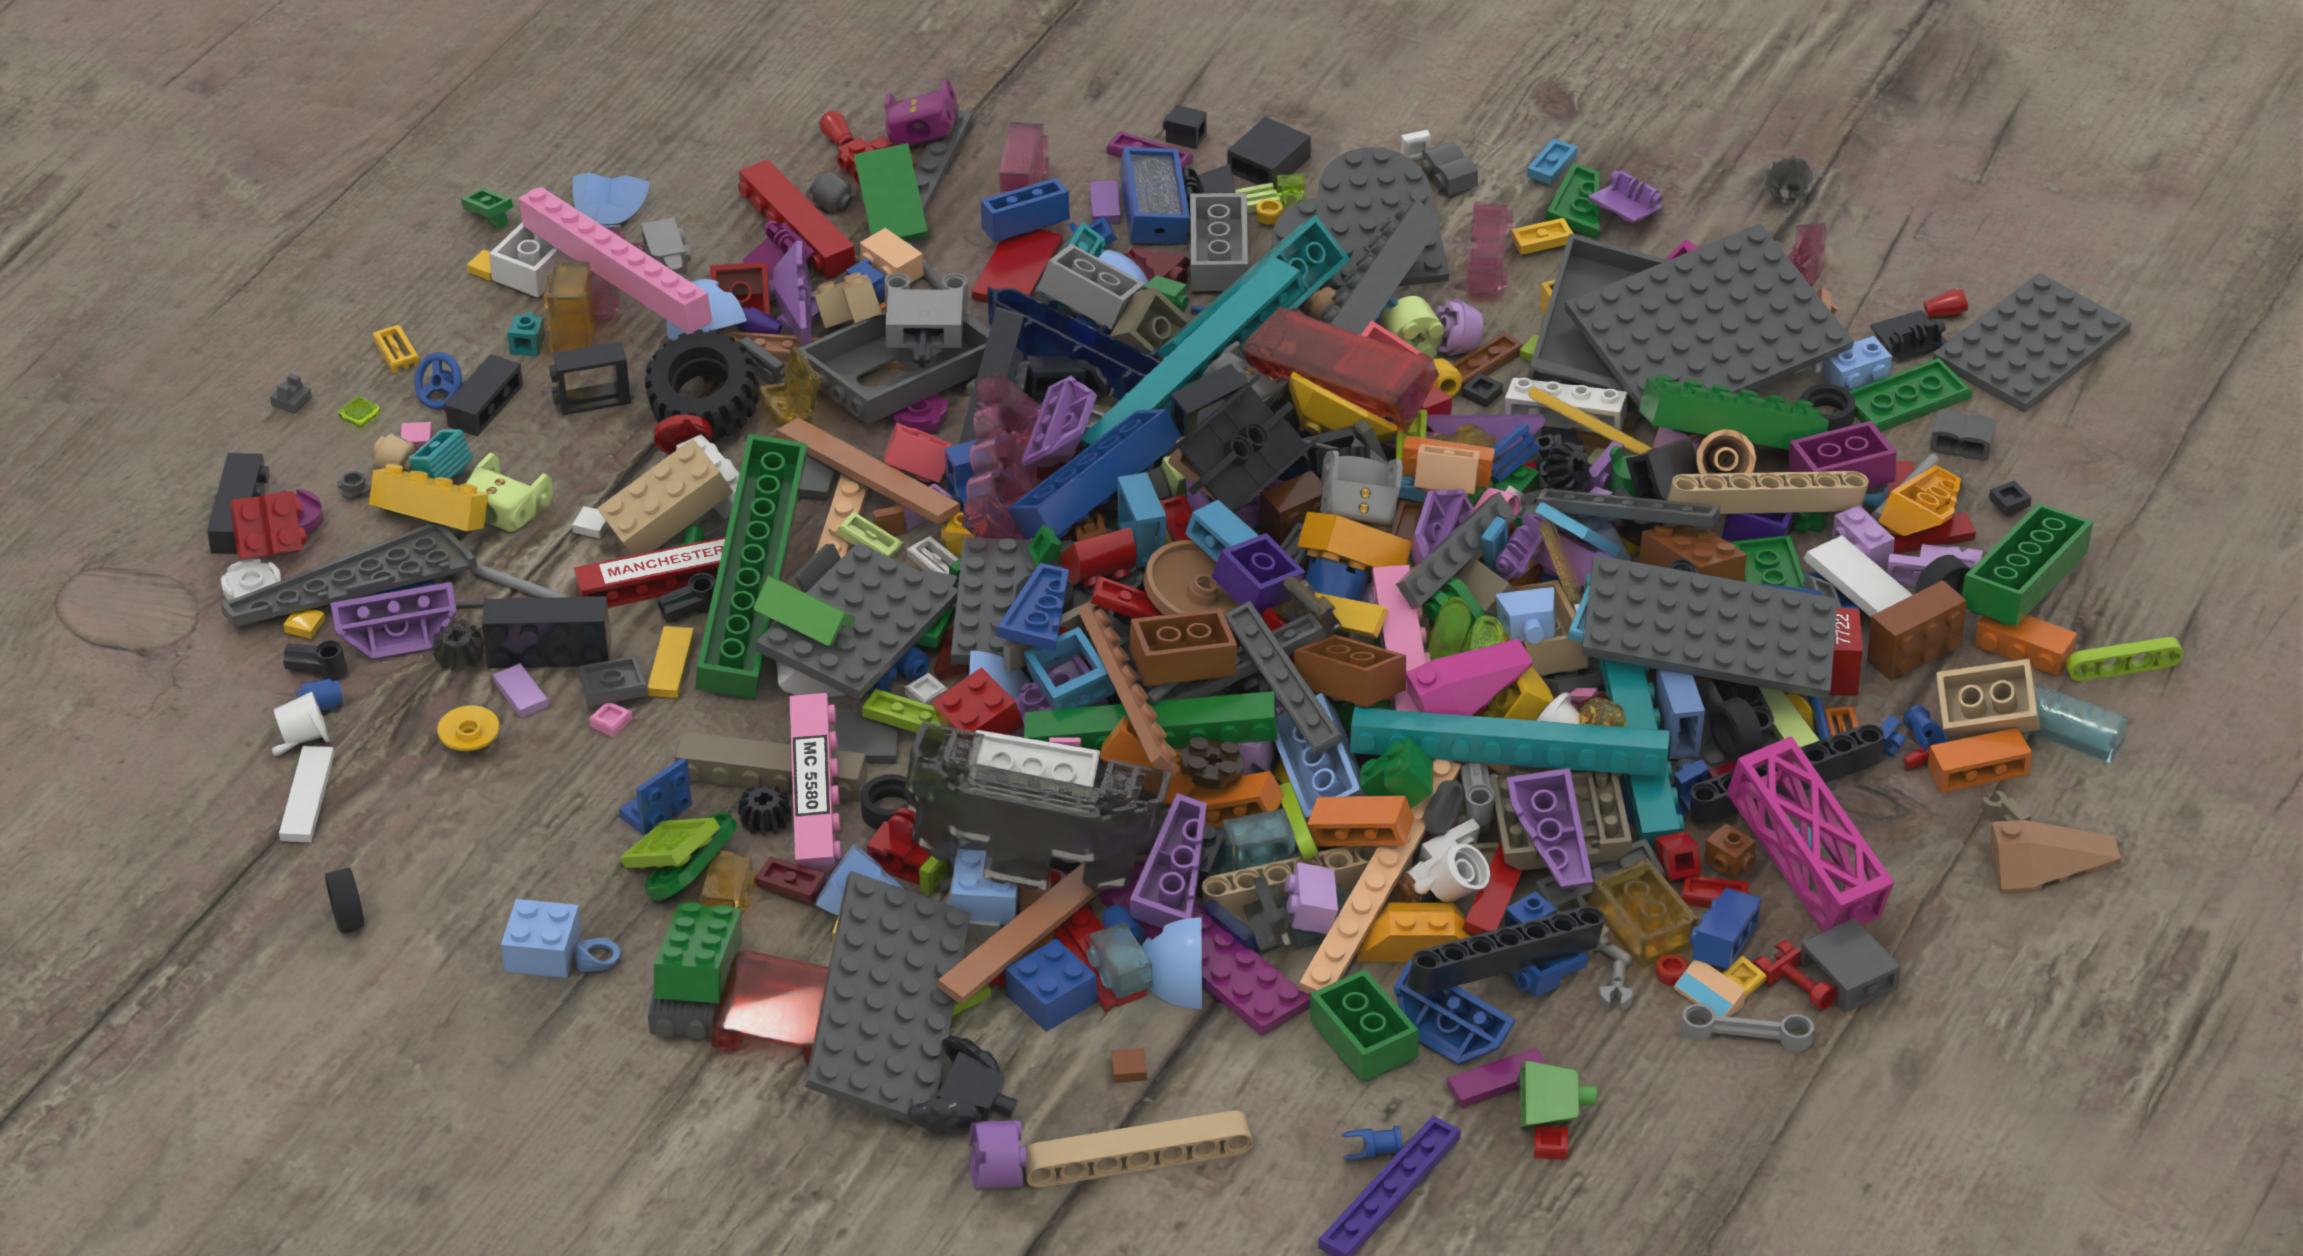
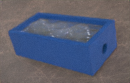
M1123 147L1119 175L1130 243L1186 245L1190 215L1178 149Z

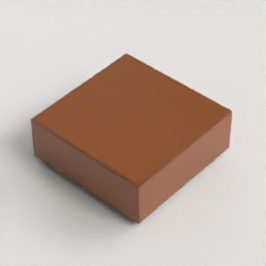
M902 505L874 510L873 524L892 536L905 534Z
M1144 1048L1111 1050L1114 1082L1147 1080Z

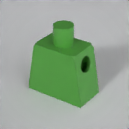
M1525 1061L1520 1065V1128L1572 1121L1578 1118L1579 1106H1596V1086H1578L1577 1070L1532 1061Z

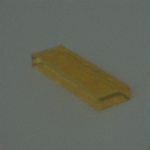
M1546 519L1538 523V528L1570 605L1574 607V605L1581 603L1584 594L1554 523Z

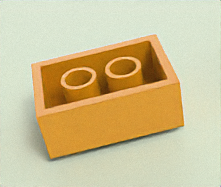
M1307 512L1297 547L1308 550L1307 556L1339 562L1348 565L1347 567L1363 570L1370 574L1369 578H1372V568L1406 565L1413 542L1339 515Z

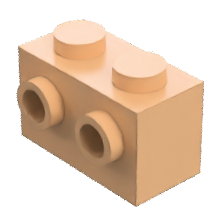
M884 228L860 242V262L866 258L870 259L871 266L881 271L885 277L893 273H903L910 278V283L924 276L923 253L888 229Z
M1420 444L1414 487H1419L1421 491L1427 493L1428 491L1463 489L1467 496L1474 494L1480 451Z

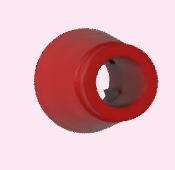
M829 111L821 117L819 121L820 131L840 147L855 140L841 113Z
M1953 288L1924 301V309L1927 318L1961 316L1962 312L1968 311V304L1964 290Z

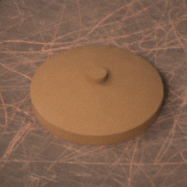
M1193 540L1168 543L1158 548L1151 555L1144 572V587L1151 602L1164 615L1222 609L1223 613L1226 614L1240 606L1212 578L1217 562Z

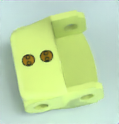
M489 453L476 466L465 483L477 486V491L488 493L485 523L508 532H514L538 517L551 504L550 500L553 496L552 479L547 474L543 473L531 486L500 474L499 458L493 453Z

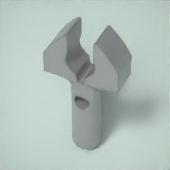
M1603 925L1599 945L1592 950L1584 951V953L1590 955L1595 950H1600L1614 960H1623L1626 966L1630 965L1633 960L1632 955L1608 940L1610 938V929Z
M1616 960L1613 963L1611 985L1600 986L1599 1002L1607 1011H1609L1610 1000L1614 999V996H1618V999L1621 1001L1620 1012L1625 1011L1632 1005L1633 989L1624 987L1626 964L1623 960Z

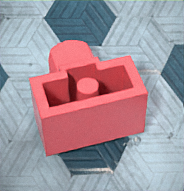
M896 423L883 454L884 462L904 473V470L914 473L915 477L923 482L931 483V481L940 483L946 469L945 448L952 445L950 442L936 438L929 433Z

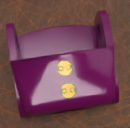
M947 78L942 79L941 90L898 102H896L891 93L886 94L885 126L891 143H896V145L908 143L909 146L949 135L957 119L959 108L950 81Z

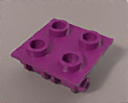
M768 221L765 224V234L768 238L742 259L745 263L767 262L768 281L773 280V268L796 241L802 240L785 223L780 225L777 221ZM802 240L805 258L808 260L815 252Z

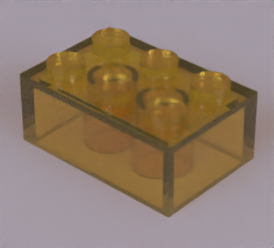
M555 261L553 272H548L547 276L549 291H544L543 296L544 308L549 309V313L546 315V330H551L548 340L549 352L555 353L593 346L596 332L590 263L582 261Z
M1648 858L1593 880L1591 907H1595L1603 912L1605 915V925L1641 968L1657 962L1662 956L1675 955L1694 947L1689 944L1693 928L1695 926L1698 927V917Z

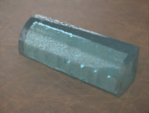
M2034 684L2040 730L2029 731L2028 733L2110 763L2125 741L2128 718Z

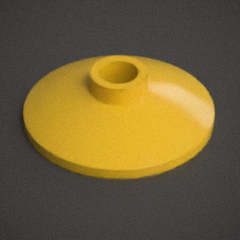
M474 705L462 706L449 711L440 719L437 726L440 741L447 747L459 751H472L487 746L497 737L500 729L499 720L491 710Z

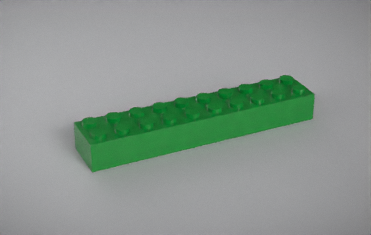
M748 434L698 659L696 690L752 699L757 697L765 655L756 651V641L772 626L773 619L754 610V605L768 576L778 580L782 578L805 470L807 443Z

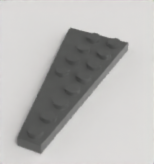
M433 522L221 603L223 615L236 627L333 602L472 570L478 566L476 557L444 525Z

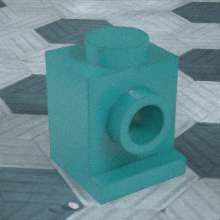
M532 312L514 316L511 329H508L507 332L510 355H539L545 336L543 317H538ZM521 338L531 340V344H522L519 342Z

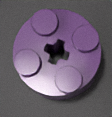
M1020 1120L979 1121L971 1123L969 1147H972V1158H969L973 1187L981 1189L1022 1187L1023 1174L1020 1166L1026 1165V1148L1024 1145L1019 1146V1140L1022 1137Z

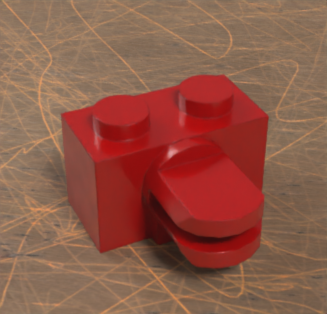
M898 808L888 822H883L867 844V854L877 861L887 874L920 885V867L936 850L941 851V840L920 833L919 816L907 808Z

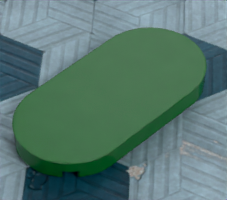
M719 812L707 817H714L720 829L712 835L711 842L704 847L697 848L690 854L691 859L679 867L673 865L655 868L645 881L644 886L651 900L658 901L676 894L699 875L737 828V823L728 812Z

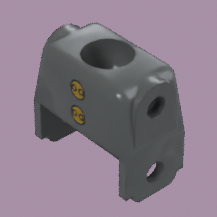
M1238 341L1227 347L1220 357L1207 367L1201 377L1203 378L1229 364H1232L1238 372H1242L1248 382L1260 374L1262 377L1251 387L1272 412L1284 400L1289 390L1290 377H1286L1277 384L1239 358L1237 354L1241 348V343Z

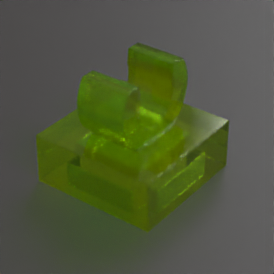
M1304 174L1276 176L1275 189L1277 196H1281L1280 201L1283 206L1286 205V197L1288 195H1294L1297 203L1302 201V194H1304L1305 189Z

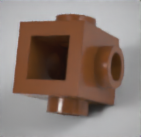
M1725 823L1706 839L1704 863L1713 867L1719 873H1723L1729 878L1736 880L1742 873L1750 871L1756 862V841L1747 834Z

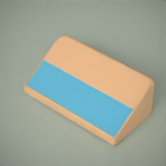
M1694 960L1674 985V990L1694 1004L1709 1006L1715 1015L1731 1017L1744 1007L1745 990L1706 962Z

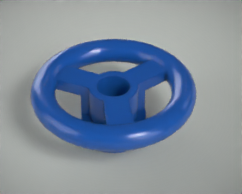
M435 352L427 355L419 363L414 377L415 391L419 400L429 408L441 410L445 408L447 400L461 388V370L452 356L443 352ZM442 361L448 364L451 370H442ZM432 363L433 374L430 377V382L423 387L425 370ZM434 391L450 393L441 401H434L428 397Z

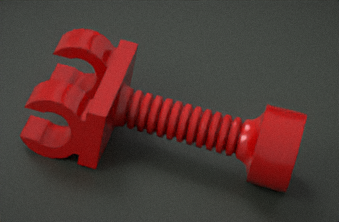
M1783 940L1774 946L1780 950L1774 954L1777 960L1774 964L1765 956H1760L1751 962L1766 974L1765 984L1767 986H1771L1785 976L1809 993L1810 1002L1820 1010L1830 1007L1836 998L1837 990L1825 981L1817 984L1796 969L1800 966L1801 950L1794 948L1789 941Z

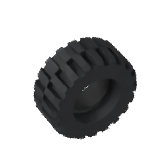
M700 329L688 335L684 332L678 335V339L674 341L672 339L668 340L663 344L664 349H658L652 356L653 361H650L646 368L645 388L657 423L675 415L699 416L711 424V442L719 441L721 436L726 435V437L735 434L734 430L736 428H743L748 423L747 417L751 418L754 415L756 405L760 399L758 377L750 353L747 352L746 347L740 341L735 342L733 336L726 333L721 336L720 331L709 330V333H705ZM714 374L727 379L722 388L707 397L688 398L678 394L686 382L700 375Z

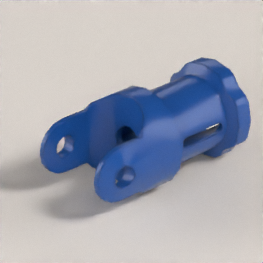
M1922 705L1913 706L1904 714L1903 724L1913 731L1914 739L1924 751H1927L1929 745L1948 742L1944 731L1935 720L1930 719L1929 711Z
M1399 1125L1393 1126L1392 1130L1372 1131L1370 1128L1342 1133V1137L1361 1136L1364 1140L1363 1149L1360 1153L1343 1156L1347 1160L1374 1158L1376 1154L1395 1153L1397 1155L1403 1148Z

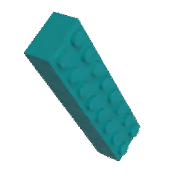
M1314 215L1294 228L1160 347L1157 353L1162 359L1170 355L1185 338L1189 337L1224 302L1230 299L1243 284L1247 283L1259 272L1261 267L1276 257L1300 270L1305 291L1237 354L1239 358H1242L1351 259L1317 215Z

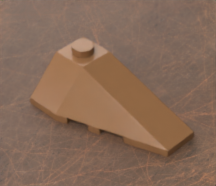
M2028 820L1992 822L1989 852L2001 894L2037 891L2042 889L2045 883L2054 880L2061 883L2067 881L2069 875L2078 872L2088 874L2121 863L2115 836Z

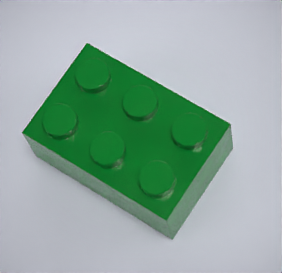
M1366 969L1310 994V1022L1362 1082L1418 1057L1419 1029Z

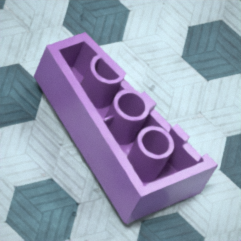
M1178 793L1176 794L1130 898L1131 918L1162 929L1169 923L1193 918L1206 825L1207 803Z

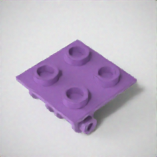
M1615 170L1610 178L1613 181L1612 185L1588 196L1599 207L1620 215L1621 219L1627 222H1637L1663 209V206L1659 204L1663 197L1659 194V190L1643 181L1639 183V179L1633 178V176L1622 170L1619 172Z
M1522 525L1517 527L1495 560L1496 568L1500 571L1498 575L1507 582L1511 578L1515 580L1520 578L1529 568L1527 566L1528 561L1534 558L1541 550L1539 545L1544 539L1545 534L1543 533L1535 537L1528 526Z

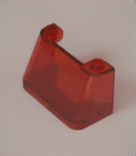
M749 950L738 951L730 965L710 1035L711 1047L724 1051H734L741 1047L744 1036L803 1049L804 1059L809 1064L829 967Z

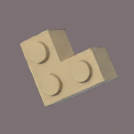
M860 272L845 276L844 282L834 285L833 281L817 286L818 291L812 292L825 328L852 319L856 323L882 314L872 282L867 274L861 276Z

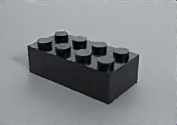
M607 596L484 599L482 630L487 669L510 668L520 663L524 668L579 667L610 661L611 633Z

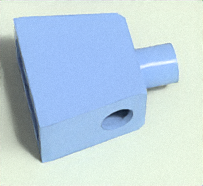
M1554 587L1496 594L1497 621L1509 640L1519 638L1520 642L1528 641L1536 644L1543 639L1555 637L1556 609Z

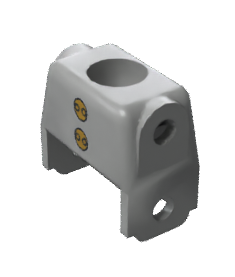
M1335 450L1326 452L1325 458H1323L1321 476V513L1339 515L1364 525L1390 527L1394 521L1396 502L1401 488L1402 461L1394 459L1390 460L1388 465L1363 457L1339 456V452Z

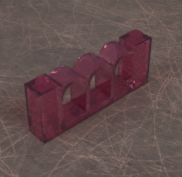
M999 372L977 380L975 405L980 409L975 412L973 420L978 442H975L970 450V462L975 475L967 482L966 494L968 500L964 503L962 526L975 537L1030 540L1024 539L1007 508L1035 488L1037 467L1024 466L1021 461L1041 406L1005 374Z

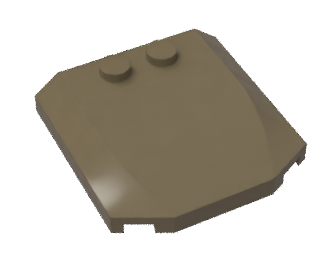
M1510 765V771L1496 777V773L1490 775L1491 788L1494 791V809L1506 864L1519 870L1548 868L1512 809L1507 777L1560 769ZM1570 770L1589 863L1619 859L1632 850V839L1618 774Z

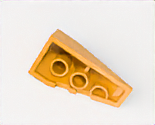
M1934 465L1891 491L1878 522L1886 526V530L1890 533L1902 536L1943 524L1951 519L1954 514V506L1957 501L1956 496L1959 492L1961 478L1938 465Z

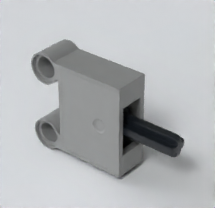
M893 273L885 278L887 348H914L913 361L915 364H919L921 368H924L925 364L931 362L932 348H962L964 309L968 306V280L964 275L958 273L946 275L942 279V290L911 289L910 278L903 273Z

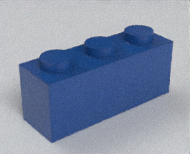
M1057 178L980 200L982 229L993 242L1006 240L1009 237L1022 233H1030L1033 230L1056 225L1059 222L1070 219L1069 191Z
M1725 888L1719 898L1713 899L1709 913H1703L1700 926H1695L1692 930L1689 944L1694 946L1692 959L1729 969L1758 926L1762 898Z

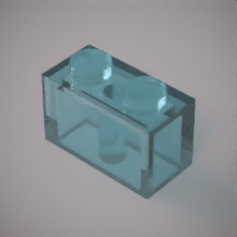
M1125 922L1089 934L1090 948L1087 949L1088 960L1092 967L1097 966L1105 988H1111L1117 999L1153 987L1152 963Z

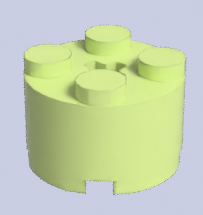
M1408 296L1397 300L1398 305L1392 309L1388 307L1384 310L1378 325L1419 350L1421 353L1416 362L1432 360L1437 354L1436 349L1438 345H1441L1443 341L1444 326L1430 305L1421 297Z

